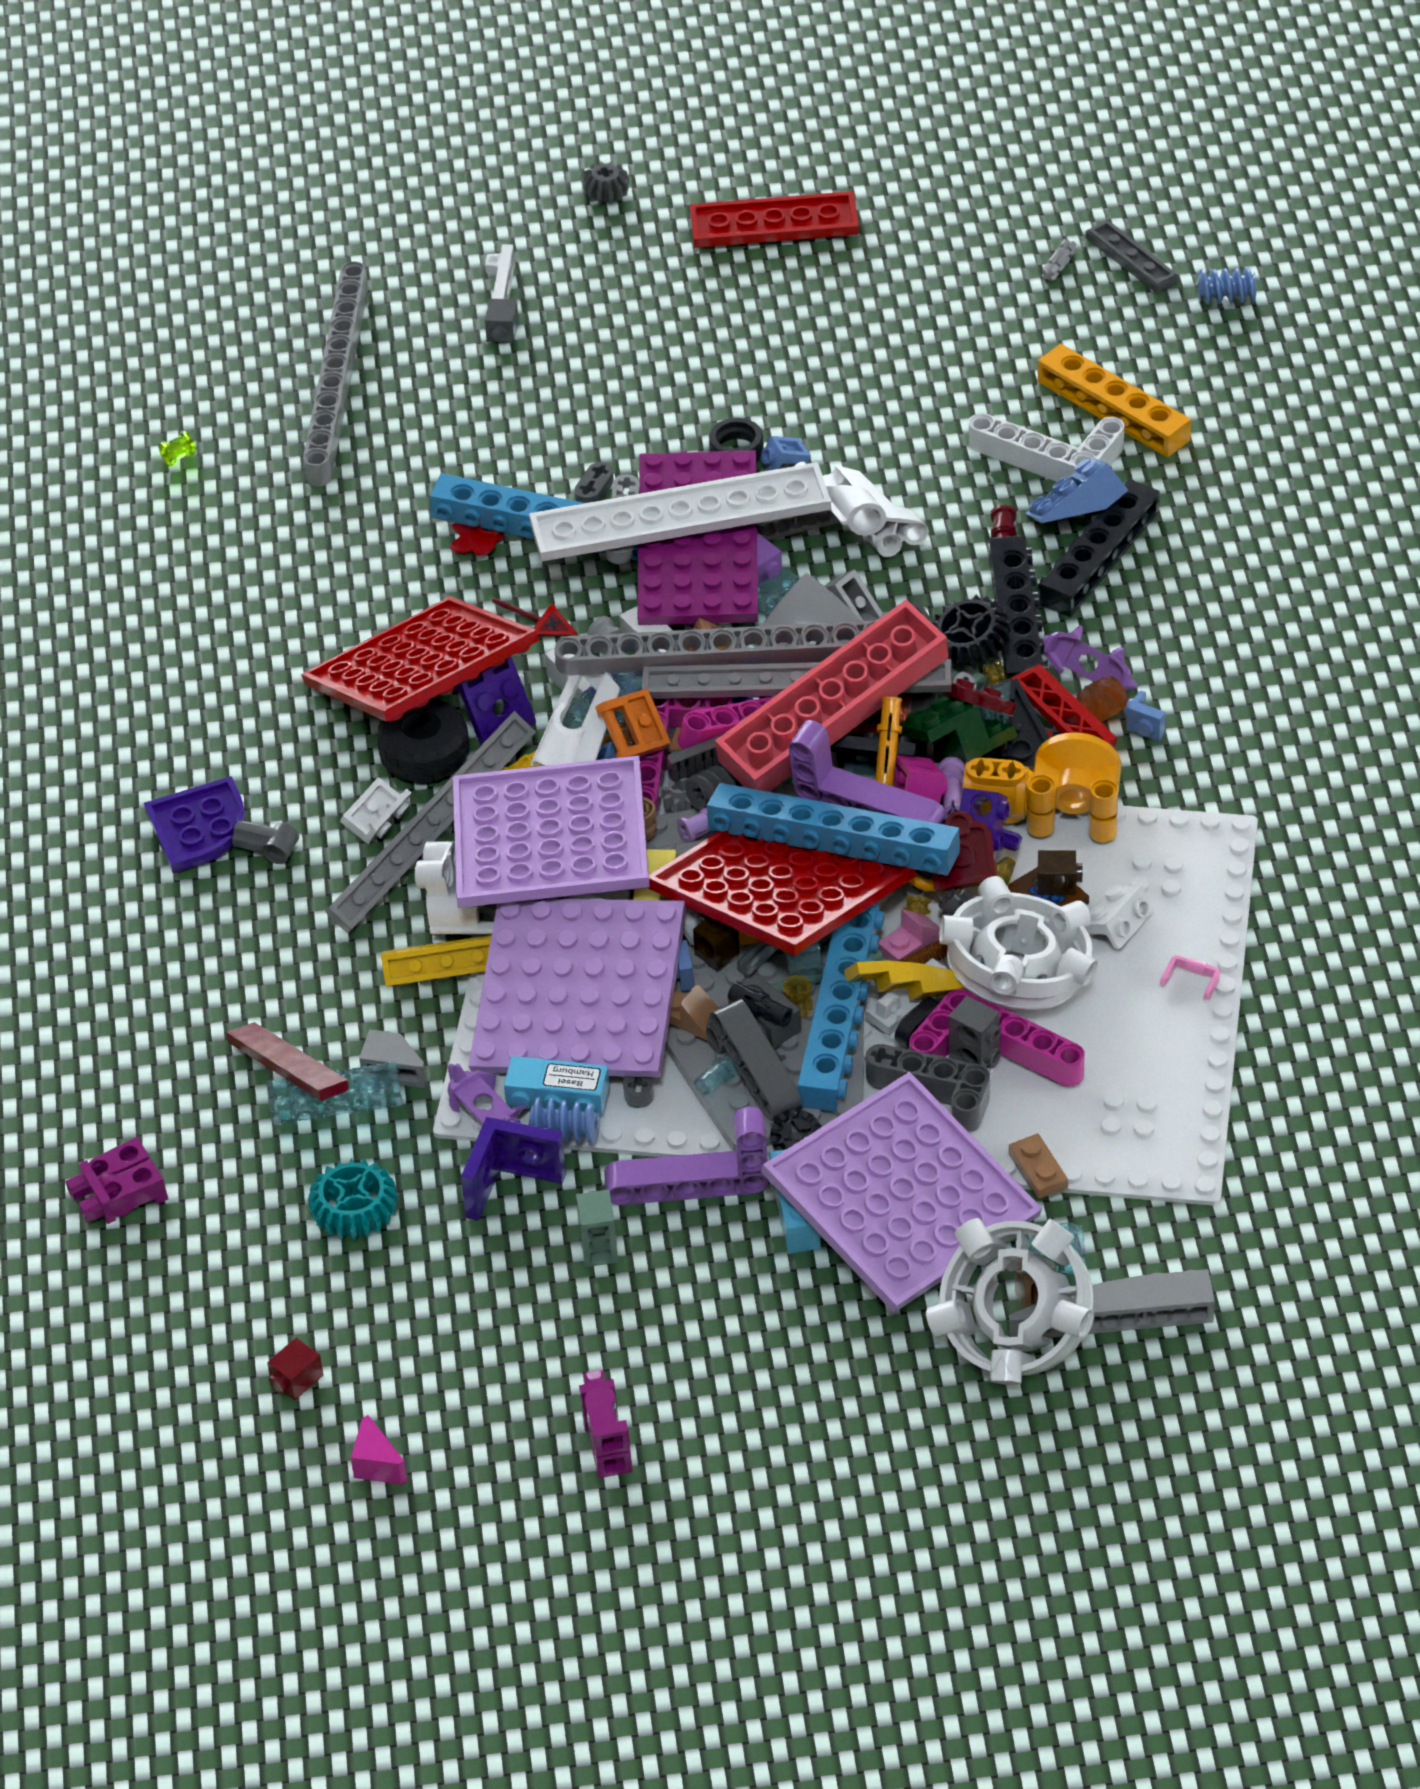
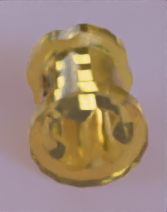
M791 976L784 981L783 992L799 1008L800 1003H802L801 1018L808 1016L813 1009L812 1000L809 997L812 991L811 981L805 976Z

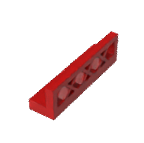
M1041 664L1011 678L1010 684H1012L1013 679L1018 678L1032 706L1061 734L1085 733L1106 741L1115 749L1117 737Z

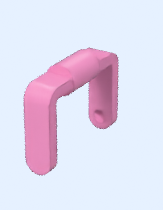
M1173 956L1161 977L1160 985L1166 986L1175 968L1180 967L1186 971L1212 978L1204 993V999L1209 1000L1219 983L1220 970L1191 958Z

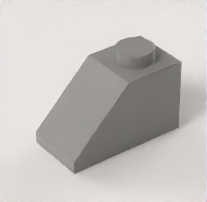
M855 569L835 577L824 585L850 608L861 621L879 620L884 616Z
M369 1029L359 1057L362 1079L425 1088L424 1062L404 1037L399 1033Z

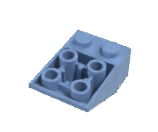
M1086 458L1074 468L1076 472L1069 478L1063 477L1052 486L1053 491L1046 497L1040 496L1035 499L1029 506L1031 509L1025 514L1031 519L1044 523L1104 510L1125 494L1128 489L1108 463L1095 458L1090 460Z

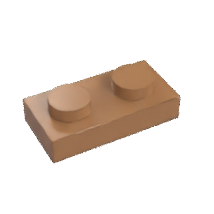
M1039 1133L1009 1144L1010 1156L1038 1199L1068 1188L1067 1176Z

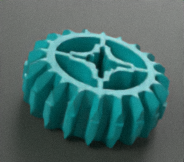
M352 1158L349 1164H342L338 1161L335 1168L326 1166L325 1174H317L315 1182L311 1183L308 1197L310 1215L313 1221H316L319 1230L325 1229L329 1237L337 1233L340 1240L346 1235L351 1236L354 1241L357 1235L361 1234L368 1238L370 1231L373 1230L380 1233L381 1225H389L391 1216L395 1215L398 1201L395 1182L390 1177L387 1169L380 1170L377 1162L368 1166L365 1158L360 1163H355ZM371 1192L377 1195L376 1199L370 1197ZM330 1200L336 1202L334 1207L329 1204Z

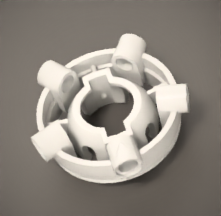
M992 876L985 879L979 885L978 897L962 904L953 916L943 915L941 918L939 942L948 946L947 961L950 969L956 972L954 974L956 979L973 995L1000 1007L1034 1011L1060 1005L1075 995L1081 985L1086 986L1092 980L1098 967V961L1091 958L1092 941L1086 930V927L1091 923V914L1087 905L1082 901L1077 900L1060 907L1039 897L1011 893L1002 878ZM996 930H999L998 941L994 934ZM1006 951L1025 954L1023 961L1013 955H1005ZM982 957L984 958L985 965L980 963ZM1043 974V979H1036L1039 975Z
M975 1218L962 1224L954 1233L961 1246L950 1259L944 1272L940 1286L939 1304L926 1310L927 1322L931 1332L936 1337L947 1334L953 1346L964 1358L980 1368L991 1371V1383L1019 1385L1021 1384L1022 1376L1047 1371L1064 1361L1077 1348L1082 1339L1088 1335L1094 1321L1092 1282L1082 1258L1070 1245L1074 1235L1051 1218L1043 1227L1025 1221H1005L985 1227L980 1218ZM1029 1237L1035 1238L1031 1244L1051 1260L1066 1267L1071 1264L1076 1279V1286H1070L1064 1274L1052 1270L1056 1267L1054 1262L1028 1250ZM1017 1239L1016 1248L1007 1249L1004 1243ZM998 1256L980 1274L975 1287H968L967 1285L975 1268L978 1265L985 1266ZM1022 1266V1270L1026 1271L1036 1283L1038 1301L1030 1317L1019 1324L1018 1337L1005 1336L1002 1325L995 1321L993 1315V1298L999 1282L994 1277L1004 1271L1005 1268L1012 1272ZM965 1293L973 1295V1311L979 1327L993 1344L1010 1350H992V1357L990 1359L977 1347L971 1337L977 1331L970 1304L964 1302ZM1073 1295L1077 1296L1076 1303H1073ZM1050 1328L1065 1333L1052 1350L1035 1361L1034 1356L1024 1353L1036 1351L1051 1344L1047 1337L1042 1336Z

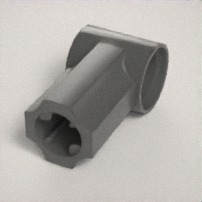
M246 821L237 822L232 837L234 847L260 852L267 860L275 864L285 863L299 840L297 830L289 824L277 823L272 828Z

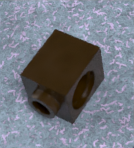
M1038 850V895H1076V882H1082L1083 876L1082 863H1076V850Z
M707 917L693 928L695 955L717 971L740 953L739 931L733 927Z

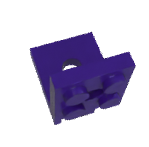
M511 656L506 658L502 665L493 668L489 667L480 672L477 678L463 681L455 685V688L452 690L461 694L480 746L514 711L529 726L537 722ZM501 699L504 703L503 711L499 715H495L493 705L497 700Z
M486 1116L461 1174L466 1218L479 1221L499 1171L563 1184L566 1176L562 1132Z

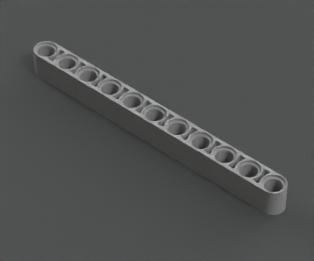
M357 261L345 263L340 270L303 455L306 480L308 484L316 487L327 485L332 479L368 294L366 269L363 263Z
M877 620L562 637L555 644V665L557 670L564 675L604 674L605 671L607 673L643 672V666L822 662L846 644L839 642L840 640H852ZM811 641H817V642H819L820 644H818V645H811V644H809V642H811ZM779 643H788V644H790V645H789V646H786V647H782V646H779L778 644H779ZM751 644H755V645H758L759 647H757V648H749V647H747V646H748V645H751ZM726 646L728 649L719 650L717 647ZM692 647L698 650L691 652L686 649ZM658 649L666 650L664 653H657L655 651ZM626 651L636 652L632 655L625 654ZM598 652L605 653L603 656H595L593 654ZM565 654L575 655L571 658L563 657Z

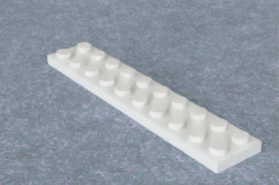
M815 462L529 513V518L542 562L832 510L831 499L819 464Z

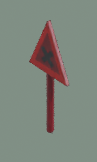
M492 599L494 604L536 621L537 623L533 629L536 630L538 636H579L552 603L542 617H539L500 599Z

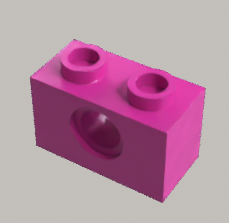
M896 754L893 787L932 799L940 804L941 796L944 797L947 792L948 781L945 778V774L930 758Z

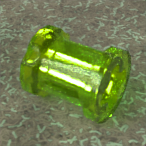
M186 431L180 432L177 438L167 443L163 441L158 444L160 455L168 466H173L176 464V460L186 455L192 456L196 452L195 443Z

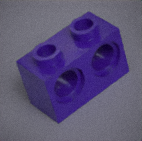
M963 788L959 811L967 812L973 817L974 821L983 822L988 826L993 834L995 856L998 859V853L1003 850L1005 835L1002 833L1004 820L1008 819L1010 804L1007 802L1008 797L999 792ZM986 801H990V812L982 816L980 813L981 805Z

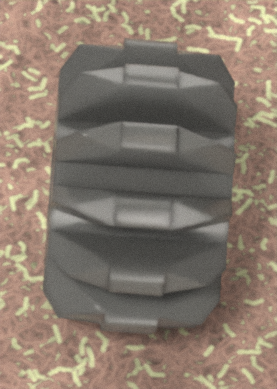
M601 161L600 165L593 164L590 169L585 171L583 190L585 195L589 196L591 202L598 201L600 205L608 202L611 205L612 201L619 202L623 196L627 195L629 176L627 171L623 170L621 164L614 165L612 161L604 164Z

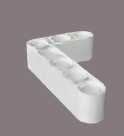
M978 413L969 419V446L976 452L1057 482L1063 477L1069 478L1076 472L1074 468L1086 458H1089V460L1095 458L1111 466L1124 449V423L1119 418L1106 417L1096 425L1079 447H1075L989 414Z

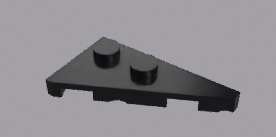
M1018 678L1012 680L1010 685L1009 701L1016 703L1013 716L1009 715L1008 724L1014 725L1018 736L1007 743V760L1018 761L1033 771L1038 748L1050 738Z

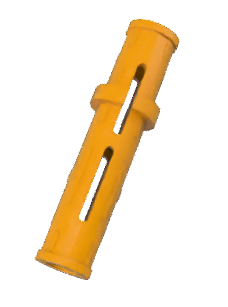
M885 696L882 697L881 722L877 725L879 744L875 781L893 786L898 734L902 733V727L899 726L902 699ZM889 716H891V717H892L891 732H890V740L888 741V740H887L888 722H889ZM888 748L889 754L887 773H884L886 749Z

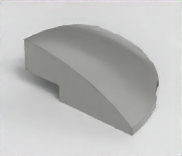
M805 573L781 599L762 626L861 620L836 595ZM844 639L840 640L839 642L848 643L849 640ZM811 641L809 644L815 645L816 641ZM779 643L778 645H779V646H782V647H786V646H789L790 644H788V643Z

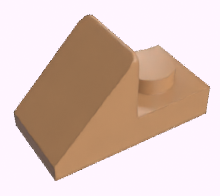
M698 984L688 994L674 989L669 1024L708 1041L706 1026L709 1015L712 1011L719 1009V1007Z

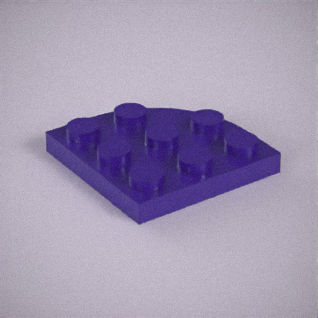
M232 776L144 802L145 812L172 873L221 857L222 854L233 846L232 837L235 825L238 821H245L243 801Z

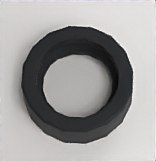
M736 417L720 421L711 428L709 433V452L756 450V463L760 461L761 453L764 449L762 429L757 423L749 419ZM732 439H743L751 442L750 445L737 449L721 445Z

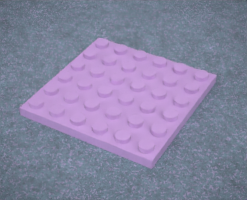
M639 756L453 776L456 898L458 908L650 887Z
M544 898L540 900L498 903L469 1060L471 1072L479 1070L485 1073H507L511 1056L605 1065L608 1066L609 1076L661 1077L687 911L685 902Z
M910 1072L764 1163L761 1169V1173L893 1313L942 1281L950 1259L961 1246L954 1233L962 1224L975 1218H980L985 1227L1005 1221L1031 1222L1039 1217L1042 1211L1037 1202Z

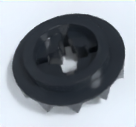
M802 1109L787 1110L779 1115L772 1124L770 1130L772 1147L775 1151L786 1150L797 1143L796 1140L784 1141L792 1133L791 1122L798 1130L809 1129L810 1132L806 1133L802 1139L820 1129L822 1125L813 1114Z

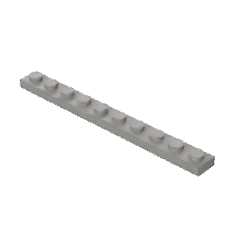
M946 659L902 693L951 692V659ZM821 662L643 666L642 690L648 688L652 699L776 696Z
M515 711L512 712L453 776L500 771L536 731ZM453 776L325 910L346 933L353 929L423 854L425 843L434 842L454 821Z

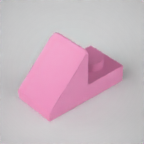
M903 909L901 910V927L880 940L878 949L881 950L882 955L889 961H898L939 940L940 927L924 914Z

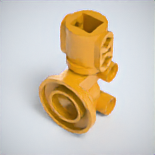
M1064 733L1051 737L1038 748L1033 771L1015 760L975 758L966 762L962 790L963 788L999 792L1007 796L1010 812L1008 819L1004 820V823H1017L1025 820L1027 817V831L1035 837H1046L1053 833L1056 809L1068 814H1083L1089 811L1090 837L1097 842H1109L1117 835L1118 793L1122 763L1117 751L1106 741L1085 733ZM986 801L981 805L980 813L982 816L990 812V801Z

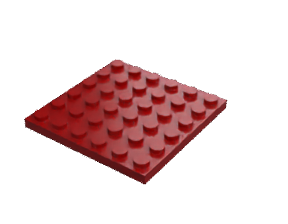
M450 596L302 673L301 676L306 686L386 722H392L400 719L403 713L412 708L425 706L428 704L429 699L438 694L442 695L451 692L455 685L477 678L480 672L485 669L502 665L506 658L528 651L531 645L540 640L535 629Z
M719 831L649 874L650 887L646 888L674 901H684L687 908L696 910L711 919L720 921L733 927L735 930L744 932L761 942L768 943L783 950L785 953L795 956L915 878L916 869L859 859L858 857L843 856L837 853L832 854L829 851L790 846L776 841L769 842L765 841V838L759 840L744 837V834L738 836L729 834L728 831Z

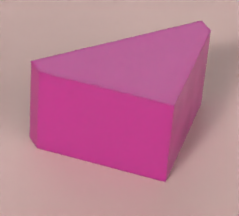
M369 1415L363 1417L350 1457L354 1478L404 1484L407 1482L405 1461Z

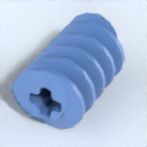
M1249 267L1244 269L1242 276L1238 268L1233 269L1231 276L1228 270L1223 268L1220 277L1216 269H1211L1209 277H1207L1204 269L1199 271V303L1201 297H1204L1207 305H1210L1212 298L1216 297L1218 304H1222L1224 296H1227L1229 303L1233 304L1235 296H1238L1242 304L1245 302L1247 295L1250 296L1252 303L1256 302L1255 272L1252 275Z
M537 1097L530 1111L528 1125L562 1132L564 1142H570L574 1135L576 1143L582 1144L587 1136L588 1143L595 1145L599 1132L600 1115L599 1112L594 1113L592 1103H588L585 1112L581 1111L579 1101L575 1102L572 1110H568L567 1102L563 1100L559 1109H557L552 1098L549 1099L546 1107H542L541 1098Z

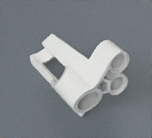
M799 462V463L796 464L795 466L804 465V464H806V463H805V462ZM835 466L832 473L823 476L831 499L832 510L830 511L841 524L847 525L851 531L858 535L867 536L868 541L883 557L896 555L900 551L902 541L904 540L910 545H919L927 538L928 527L915 511L894 506L860 471Z
M605 671L604 674L569 675L532 759L531 767L597 760L607 727L603 718L598 716L595 707L602 702L617 698L621 690L610 673ZM583 676L597 692L582 726L575 729L566 728L562 725V722Z
M426 842L423 850V860H419L416 863L415 882L418 888H424L427 891L426 907L430 934H492L494 922H481L480 912L484 907L483 905L458 908L456 898L455 842Z

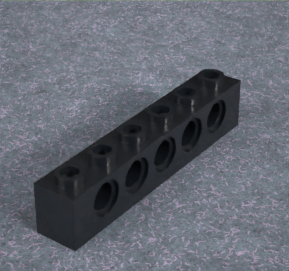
M1128 479L1124 484L1128 491L1107 509L1100 510L1094 521L1086 525L1082 535L1077 540L1072 541L1066 554L1056 560L1049 574L1041 578L1038 584L1040 606L1071 618L1159 513L1160 491Z
M1025 536L989 538V565L994 601H997L1001 608L1006 611L1011 625L1010 641L1005 643V651H1001L1007 693H1010L1012 677L1038 664H1041L1049 672L1048 660H1042L1041 656L1045 655L1043 637L1038 635V632H1042L1041 614H1035V610L1039 609L1038 592H1032V587H1036L1035 570H1029V565H1033L1032 548H1026Z

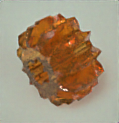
M1114 676L1102 677L1097 681H1093L1091 684L1084 686V689L1076 695V699L1100 722L1106 719L1110 720L1112 716L1118 715L1119 711L1126 707V703L1129 700L1125 688Z

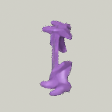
M1079 625L1072 633L1054 632L1043 637L1044 654L1056 669V672L1062 674L1064 666L1101 686L1093 688L1096 694L1118 695L1124 689L1134 690L1138 687V684L1130 677V669L1125 665L1124 648L1119 647L1108 656L1080 641L1083 626ZM1093 654L1098 660L1097 668L1094 671H1086L1082 667L1081 661H1079L1081 655Z
M458 1063L448 1065L451 1081L447 1092L449 1095V1106L452 1111H460L458 1100L482 1125L486 1116L521 1123L519 1115L526 1106L523 1104L511 1109L494 1091L495 1074L479 1070L475 1072L464 1071ZM481 1096L490 1097L493 1100L492 1108L488 1111L486 1109H479L474 1105L475 1100Z

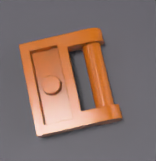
M648 688L602 702L595 707L598 716L603 718L617 750L616 758L640 757L670 746L671 741ZM621 710L635 745L628 747L614 714L615 711Z

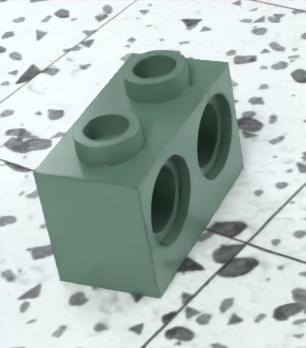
M609 1190L576 1194L579 1233L585 1267L618 1263L615 1221Z

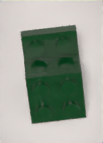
M940 697L933 700L931 706L924 710L910 712L906 715V719L899 723V726L902 727L900 736L911 737L912 739L928 743L933 742L938 756L946 758L957 757L963 762H969L972 759L978 758L1018 736L1014 725L1003 723L1000 720H990L981 717L977 705L966 703L963 700L949 699L948 697Z

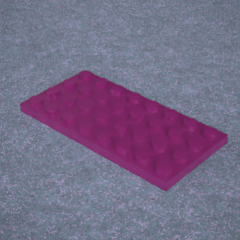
M756 450L639 454V494L756 473ZM757 523L638 544V625L696 624L698 618L711 623L758 622Z

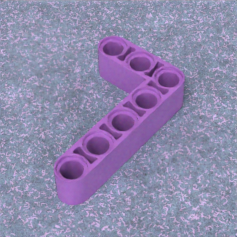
M806 720L789 744L788 749L794 789L800 798L941 824L946 817V811L943 806L932 799L833 767L828 732L823 725L816 721Z
M749 1106L736 1111L734 1114L736 1151L611 1162L604 1170L605 1189L610 1192L611 1204H643L747 1195L764 1191L768 1187L769 1180L761 1173L763 1164L768 1162L763 1112L759 1108Z

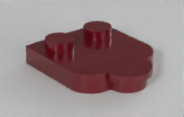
M958 677L956 683L952 682L951 692H944L960 700L1013 716L1016 703L1001 697L1002 691L987 686L984 687L983 691L973 688L974 682Z
M964 811L950 814L945 820L944 825L959 827L960 853L948 876L932 873L936 893L946 892L951 889L957 890L979 886L985 879L998 876L993 834L988 826L983 822L974 821L973 817Z

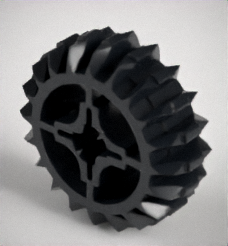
M976 594L969 600L964 595L963 601L957 603L953 600L952 606H943V614H935V622L932 624L947 637L948 659H951L952 669L959 666L964 671L968 666H972L976 670L977 665L980 663L987 665L990 658L998 659V651H1005V643L1010 641L1011 625L1007 613L997 601L990 600L988 596L981 599Z

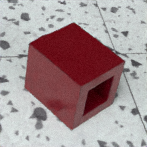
M297 1337L267 1362L270 1385L275 1391L280 1394L285 1393L294 1401L324 1376L320 1354Z

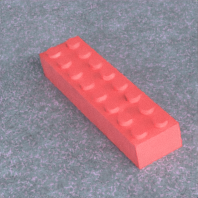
M904 600L715 740L718 761L744 787L770 792L792 775L788 747L806 720L816 721L825 727L831 746L881 709L883 704L882 697H897L948 659L947 637L909 601Z

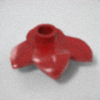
M453 523L451 524L452 529L460 536L449 547L452 551L460 554L473 551L476 556L490 553L495 548L496 543L503 539L504 533L484 529L480 525L474 527Z

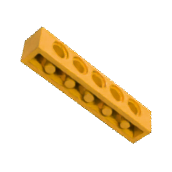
M1060 343L1038 360L1037 382L1100 419L1106 417L1121 419L1124 423V433L1166 458H1169L1190 441V418Z

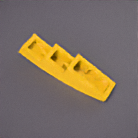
M889 960L856 962L844 970L848 982L856 981L861 977L862 981L876 980L878 992L907 989L910 1001L923 1000L928 996L942 998L952 990H967L956 979L955 971L921 963Z

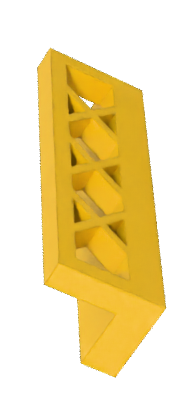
M492 935L383 951L381 960L385 985L392 986L483 972L486 969Z

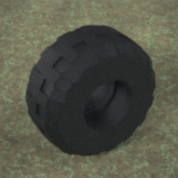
M436 698L429 699L428 704L406 711L396 721L386 722L382 720L378 726L377 743L382 764L392 775L409 783H434L445 777L448 778L464 764L469 754V734L464 716L454 706L445 701H439Z

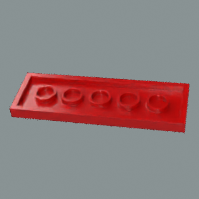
M854 191L690 204L694 248L784 240L792 241L809 238L818 239L821 237L859 234Z

